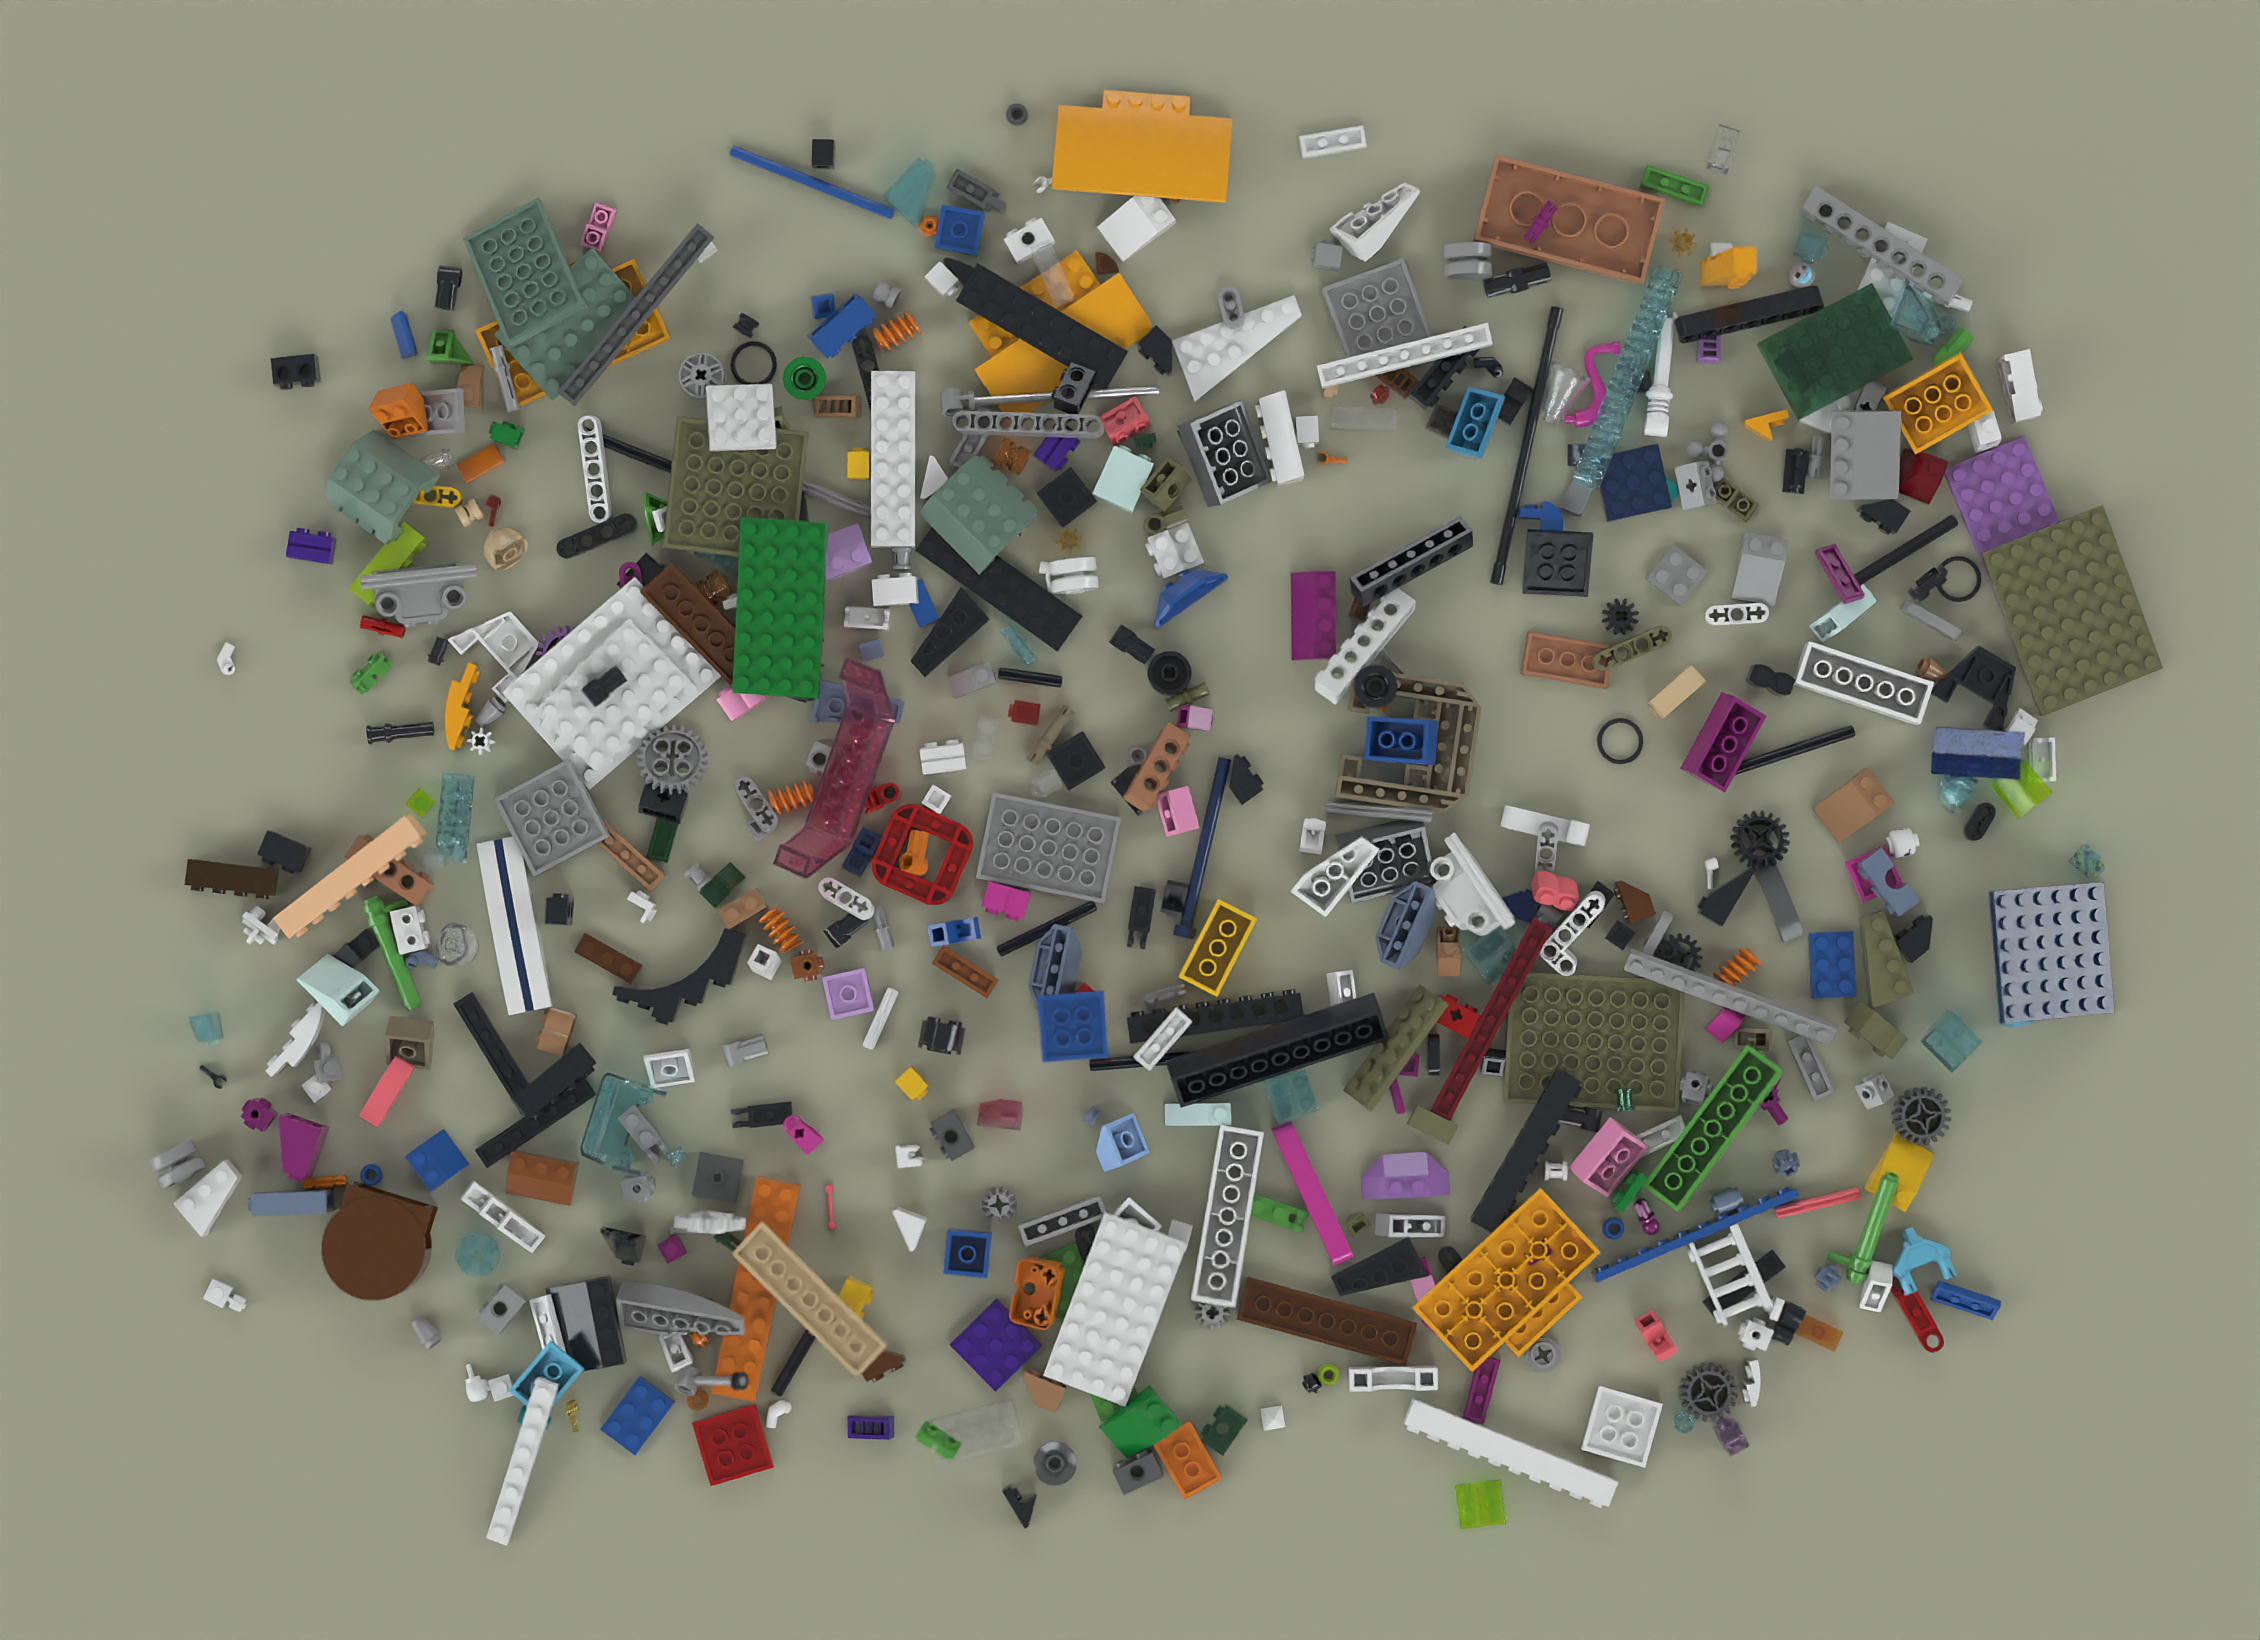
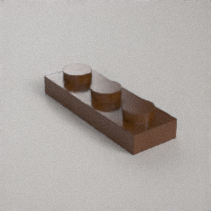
M584 933L574 951L630 984L633 983L642 967V964L587 933Z

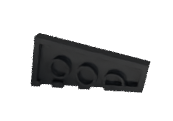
M960 587L953 600L949 603L940 619L911 659L912 664L924 677H927L990 620L962 587Z

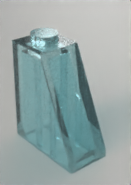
M919 157L883 195L884 199L916 228L921 221L936 176L933 170L935 168L934 165L926 158L922 160Z

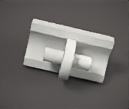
M258 906L249 913L246 911L242 916V923L248 926L243 931L249 936L246 942L251 945L256 941L261 945L266 939L274 945L278 941V934L281 928L274 919L267 926L264 925L261 920L266 916V912Z

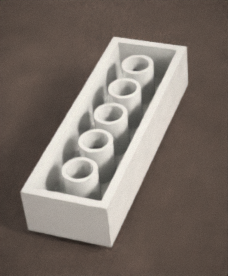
M1810 641L1804 644L1794 675L1795 686L1913 725L1921 724L1934 682Z

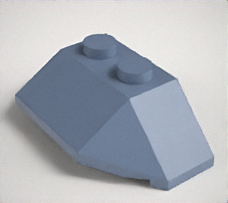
M1414 881L1410 886L1393 895L1375 936L1380 954V962L1400 970L1419 954L1436 915L1435 890Z
M1054 924L1037 942L1028 985L1037 1010V996L1074 993L1082 955L1074 928Z

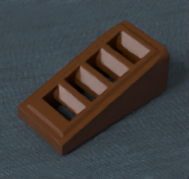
M1403 368L1397 369L1391 380L1387 379L1391 371L1385 372L1383 375H1374L1405 400L1419 382V380ZM1401 374L1403 376L1402 380L1398 385H1395V380ZM1406 380L1410 381L1405 390H1402L1401 387Z

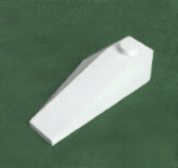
M1405 182L1383 194L1382 199L1374 204L1369 202L1363 205L1364 209L1354 215L1352 212L1345 215L1330 228V231L1351 255L1366 262L1381 249L1419 195L1420 190Z
M1361 836L1306 872L1292 888L1291 892L1326 917L1378 853L1379 848Z

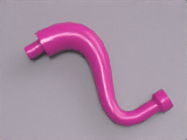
M1615 341L1612 344L1595 345L1586 351L1584 365L1593 389V402L1588 408L1575 410L1574 415H1564V424L1575 423V428L1591 426L1604 417L1608 409V394L1594 365L1593 358L1598 353L1620 354V341Z

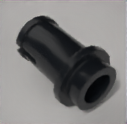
M436 637L432 651L427 655L429 657L428 662L440 666L441 662H444L443 656L449 644L448 640Z

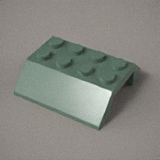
M373 430L354 441L328 477L325 496L329 498L328 504L339 512L343 510V515L355 523L359 522L360 527L370 534L375 533V537L387 545L391 540H397L403 529L397 526V524L421 489L429 493L441 475Z
M975 455L963 464L930 497L918 512L979 575L1024 528L1031 525L1038 517L1035 514L1038 509L1028 499L1023 502L1024 495L1013 484L1008 487L1006 484L1009 480L998 469L992 471L991 468L994 465L984 455L980 457Z

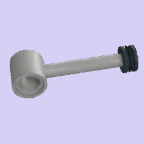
M685 1366L681 1368L674 1388L688 1396L695 1395L700 1385H731L734 1390H745L748 1386V1376L744 1372H735L731 1377L702 1376V1372L697 1368Z

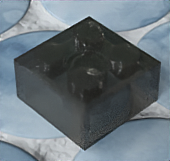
M1436 403L1425 429L1449 439L1458 412Z

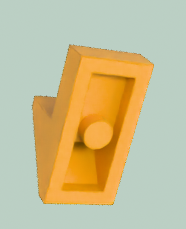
M1785 409L1747 419L1742 422V425L1764 440L1771 442L1773 439L1769 424L1772 427L1785 424L1784 420L1789 418L1788 410Z

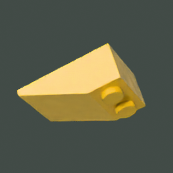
M1896 1132L1863 1189L1876 1195L1882 1176L1886 1172L1897 1174L1899 1184L1891 1205L1906 1212L1921 1185L1934 1154L1916 1145L1915 1142L1908 1143V1138L1902 1139L1900 1137L1901 1134Z

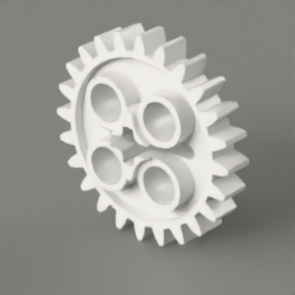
M699 1211L688 1213L687 1215L674 1216V1227L687 1229L689 1232L721 1234L733 1230L746 1229V1218L733 1216L731 1213Z

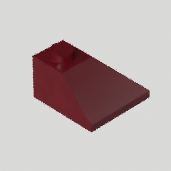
M1904 448L1900 457L1899 493L1929 505L1943 479L1949 461L1924 452H1919L1915 455L1913 450Z

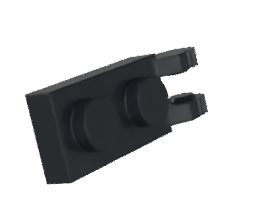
M1134 886L1128 925L1127 947H1132L1134 930L1143 932L1140 940V949L1145 950L1147 934L1150 932L1156 889Z
M792 1101L731 1109V1115L748 1113L749 1121L746 1122L737 1121L732 1123V1127L756 1128L783 1125L784 1120L788 1116L793 1115Z

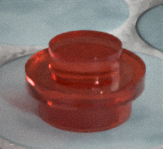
M1382 384L1377 386L1370 395L1372 403L1375 405L1379 403L1381 405L1384 404L1390 397V388L1384 387Z

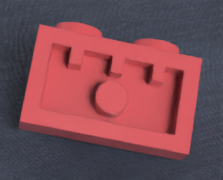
M1136 396L1099 416L1113 446L1125 443L1129 438L1144 432L1151 426L1149 418Z

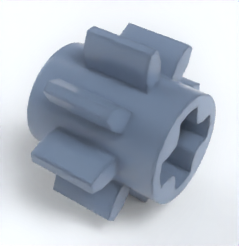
M1788 1149L1778 1151L1775 1154V1158L1772 1159L1776 1174L1781 1172L1785 1177L1794 1175L1798 1170L1797 1167H1800L1797 1153L1791 1154Z
M1829 1264L1828 1267L1825 1265L1820 1266L1814 1275V1278L1818 1280L1815 1285L1823 1291H1826L1827 1288L1834 1290L1841 1280V1277L1837 1275L1840 1270L1832 1264Z

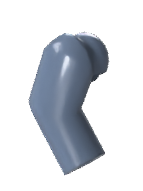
M419 950L409 954L405 964L408 968H415L425 963L435 968L440 959L424 950Z

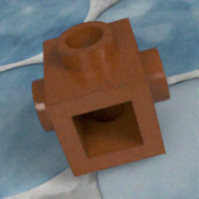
M812 949L799 951L800 956L791 957L794 979L804 977V982L817 980V975L822 974L821 970L825 969L823 957H819L818 953H813ZM807 961L812 965L809 970L805 967Z

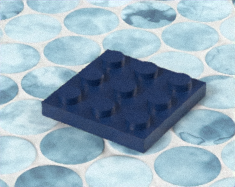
M1658 444L1593 458L1607 522L1672 508Z

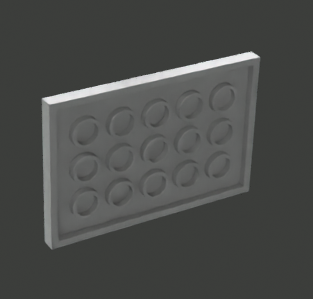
M993 792L976 878L1105 903L1121 818Z

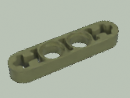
M1666 626L1652 628L1597 652L1592 658V665L1597 671L1610 670L1667 645L1672 639V633ZM1659 631L1665 632L1664 641L1661 639L1651 640L1652 637L1659 635ZM1640 638L1645 639L1647 642V647L1643 651L1639 650L1636 646L1637 640ZM1619 647L1627 649L1628 654L1626 658L1620 659L1617 656ZM1600 656L1602 658L1612 656L1614 659L1605 662V667L1598 664V661L1601 660Z

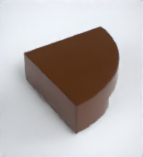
M1095 252L1097 275L1119 273L1117 264L1110 256L1101 252Z

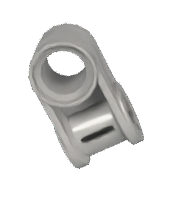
M1867 377L1853 410H1862L1863 406L1867 407L1866 410H1876L1886 392L1887 386Z

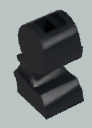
M1785 1300L1783 1306L1784 1316L1780 1317L1776 1322L1771 1339H1776L1788 1346L1794 1337L1795 1331L1799 1329V1323L1803 1321L1806 1310Z

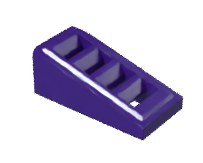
M847 1416L848 1438L879 1440L894 1438V1416ZM856 1421H859V1433H856ZM865 1422H868V1433H865ZM874 1422H877V1433H874ZM883 1422H885V1433H883Z

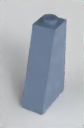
M334 1188L252 1193L251 1198H248V1210L251 1211L252 1216L329 1213L335 1210Z

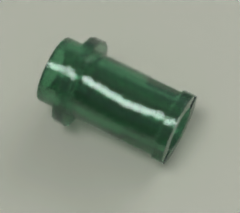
M728 1232L713 1236L716 1243L720 1242L732 1252L736 1247L731 1242L737 1246L742 1243L741 1240H738Z

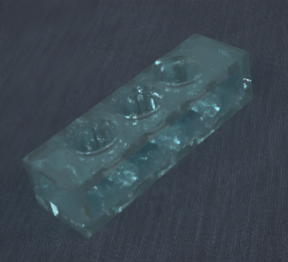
M457 773L442 774L434 860L467 863L475 776Z

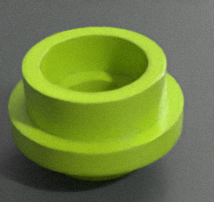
M1324 1364L1320 1367L1318 1379L1322 1384L1331 1386L1338 1382L1340 1373L1335 1365ZM1326 1371H1332L1333 1376L1326 1378L1324 1374Z

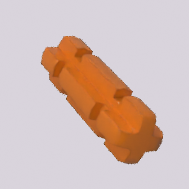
M345 1175L316 1177L315 1179L306 1178L303 1180L305 1190L347 1186Z

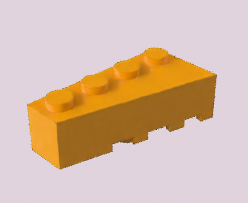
M1732 247L1723 251V253L1715 254V259L1714 256H1710L1707 259L1700 260V286H1728V290H1740L1756 274V247Z

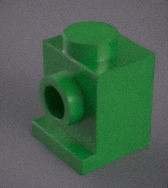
M504 420L502 424L493 421L489 434H491L490 439L517 450L525 430L519 426L515 430L516 425Z

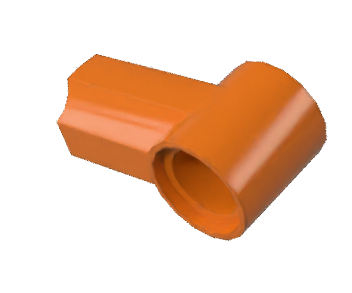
M911 830L907 852L901 856L899 861L901 870L917 876H923L926 873L928 860L925 858L929 833Z

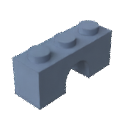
M1877 848L1857 863L1859 874L1864 880L1868 879L1873 885L1870 887L1878 898L1882 897L1886 903L1884 907L1891 916L1893 914L1901 916L1921 901L1908 883H1903L1896 889H1892L1886 884L1885 875L1895 865L1882 848Z

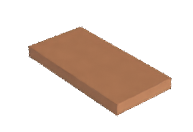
M1528 631L1521 675L1607 689L1610 670L1597 671L1592 665V658L1597 652L1607 649L1612 645ZM1600 656L1601 660L1598 661V664L1605 667V662L1612 660V656L1607 658Z

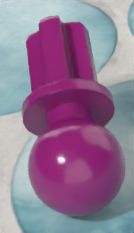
M1639 1198L1634 1202L1635 1209L1639 1215L1638 1220L1640 1223H1643L1642 1229L1646 1234L1655 1235L1660 1229L1659 1222L1654 1218L1655 1213L1650 1210L1646 1199Z

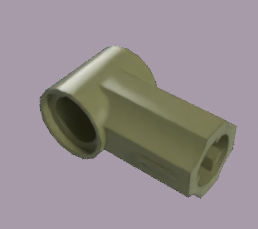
M1182 504L1167 509L1165 512L1162 511L1148 516L1144 523L1146 533L1156 535L1187 523V515ZM1152 519L1159 521L1160 529H1150L1149 521Z

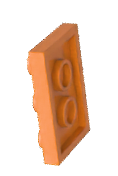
M1190 1420L1178 1427L1165 1439L1153 1444L1184 1500L1222 1479L1220 1472Z

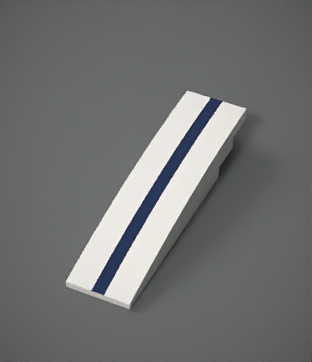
M513 836L478 843L476 845L508 1015L551 1007L552 1001L545 966L546 960L525 859Z

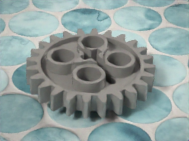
M665 725L664 732L656 728L655 736L648 733L649 741L642 740L644 747L638 748L640 754L637 755V761L640 762L637 764V768L642 770L640 776L646 777L645 783L653 782L652 789L660 786L661 793L667 788L671 795L673 789H677V792L681 794L682 787L690 791V783L697 786L696 778L699 780L703 779L701 772L707 771L705 765L708 764V758H706L707 750H702L705 747V743H698L699 735L692 737V730L684 733V726L679 731H676L675 725H673L672 730H668ZM675 742L674 776L670 777L671 743ZM660 746H665L667 750L664 752H660L657 750V748ZM682 747H686L689 749V751L686 753H682L679 751V749ZM660 766L666 768L664 772H658L655 769ZM682 767L688 769L686 773H680L677 770Z

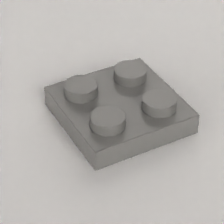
M1673 544L1646 580L1681 606L1708 571Z

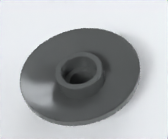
M1048 1442L1042 1445L1035 1453L1033 1459L1034 1472L1045 1484L1052 1486L1065 1484L1073 1477L1077 1468L1075 1453L1068 1445L1062 1442ZM1058 1459L1059 1465L1052 1466L1051 1460Z

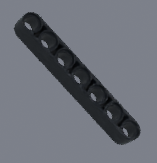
M1813 285L1683 315L1674 320V326L1679 342L1685 344L1818 313L1825 306L1818 286Z

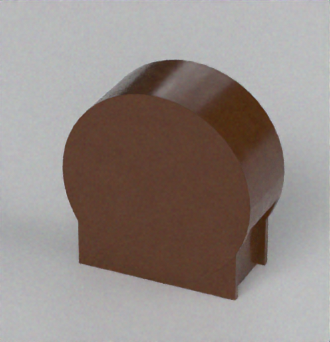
M354 1181L353 1185L347 1184L340 1209L328 1222L322 1238V1260L330 1279L345 1293L362 1300H384L407 1290L421 1278L429 1264L432 1252L430 1232L438 1207Z

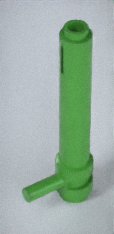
M376 896L363 901L364 907L362 909L364 914L368 915V924L374 930L404 1007H407L408 1011L420 1007L419 1002L421 1000L403 955H399L396 938L390 926V917L388 915L391 911L407 906V900L401 898L384 905L383 900Z
M1886 1172L1882 1176L1856 1251L1852 1253L1851 1258L1831 1250L1827 1255L1828 1259L1848 1266L1846 1278L1852 1283L1862 1284L1867 1279V1270L1873 1263L1872 1256L1899 1184L1898 1175L1895 1173Z

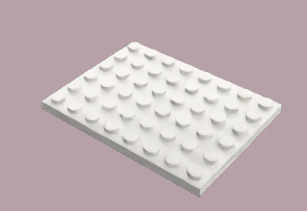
M633 577L502 690L506 698L563 761L571 759L583 784L589 790L642 745L643 739L648 740V733L654 735L656 728L660 730L721 677L640 593L644 586L636 577ZM629 618L690 679V682L596 773L534 709Z

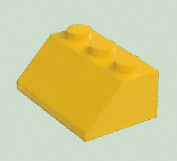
M850 1275L839 1297L863 1319L865 1313L862 1312L865 1304H870L875 1293L871 1292L873 1286Z

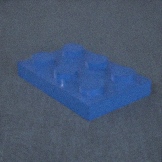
M1853 931L1808 933L1811 998L1856 997Z
M639 1376L600 1430L633 1455H636L675 1401Z

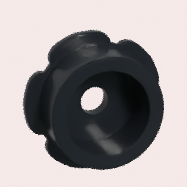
M1314 1373L1303 1376L1304 1381L1302 1384L1306 1391L1318 1393L1317 1390L1322 1387L1318 1377Z

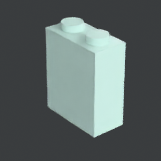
M1120 445L1119 448L1114 446L1092 494L1101 500L1133 513L1142 493L1140 489L1147 482L1154 463H1151L1152 459L1143 454H1139V456L1131 454L1132 450L1126 446Z

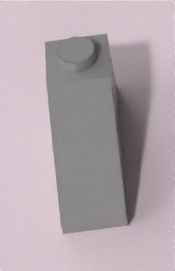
M1376 1213L1375 1235L1386 1237H1444L1445 1215Z

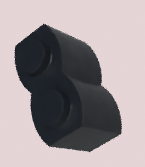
M1762 664L1752 665L1745 680L1749 685L1759 689L1766 688L1776 696L1790 695L1795 683V679L1789 674L1774 672L1770 667Z

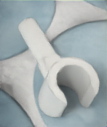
M1038 177L1033 185L1038 183L1042 187L1036 192L1042 193L1052 183V177Z
M1042 561L1039 573L1046 574L1047 591L1052 592L1049 562Z
M1715 857L1706 859L1704 862L1708 875V889H1713L1712 870L1719 869L1718 861Z

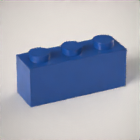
M855 293L807 337L827 359L830 356L833 358L842 350L841 346L846 342H852L858 336L857 332L860 329H865L874 322L873 318L876 314Z

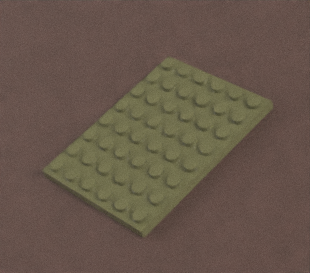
M2103 505L1980 553L2040 716L2050 714L2163 669Z
M1529 972L1507 1013L1503 1103L1536 1104L1558 1067L1581 1081L1580 1086L1582 1090L1577 1098H1572L1569 1103L1570 1106L1679 1112L1685 992L1644 978L1589 975L1563 976L1561 974Z

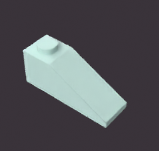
M1230 1102L1194 1103L1182 1108L1179 1103L1165 1104V1126L1231 1125Z

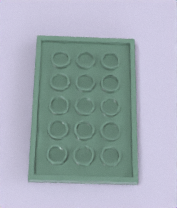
M539 198L463 238L506 344L510 348L587 308L545 207Z
M593 248L570 267L587 308L512 348L506 344L501 329L494 334L552 401L560 395L558 391L636 298Z

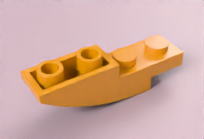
M468 663L461 683L452 680L446 701V738L449 749L453 751L462 748L466 738L463 735L465 728H469L473 720L472 710L464 707L472 699L473 692H471L473 683L477 684L481 672L478 671L479 666Z

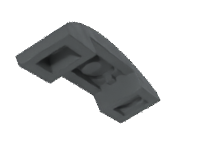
M1769 862L1768 869H1764L1763 864H1761L1759 870L1755 869L1754 874L1761 885L1775 918V924L1782 941L1785 942L1804 934L1794 904L1777 866H1772ZM1752 863L1751 867L1755 869L1756 863Z

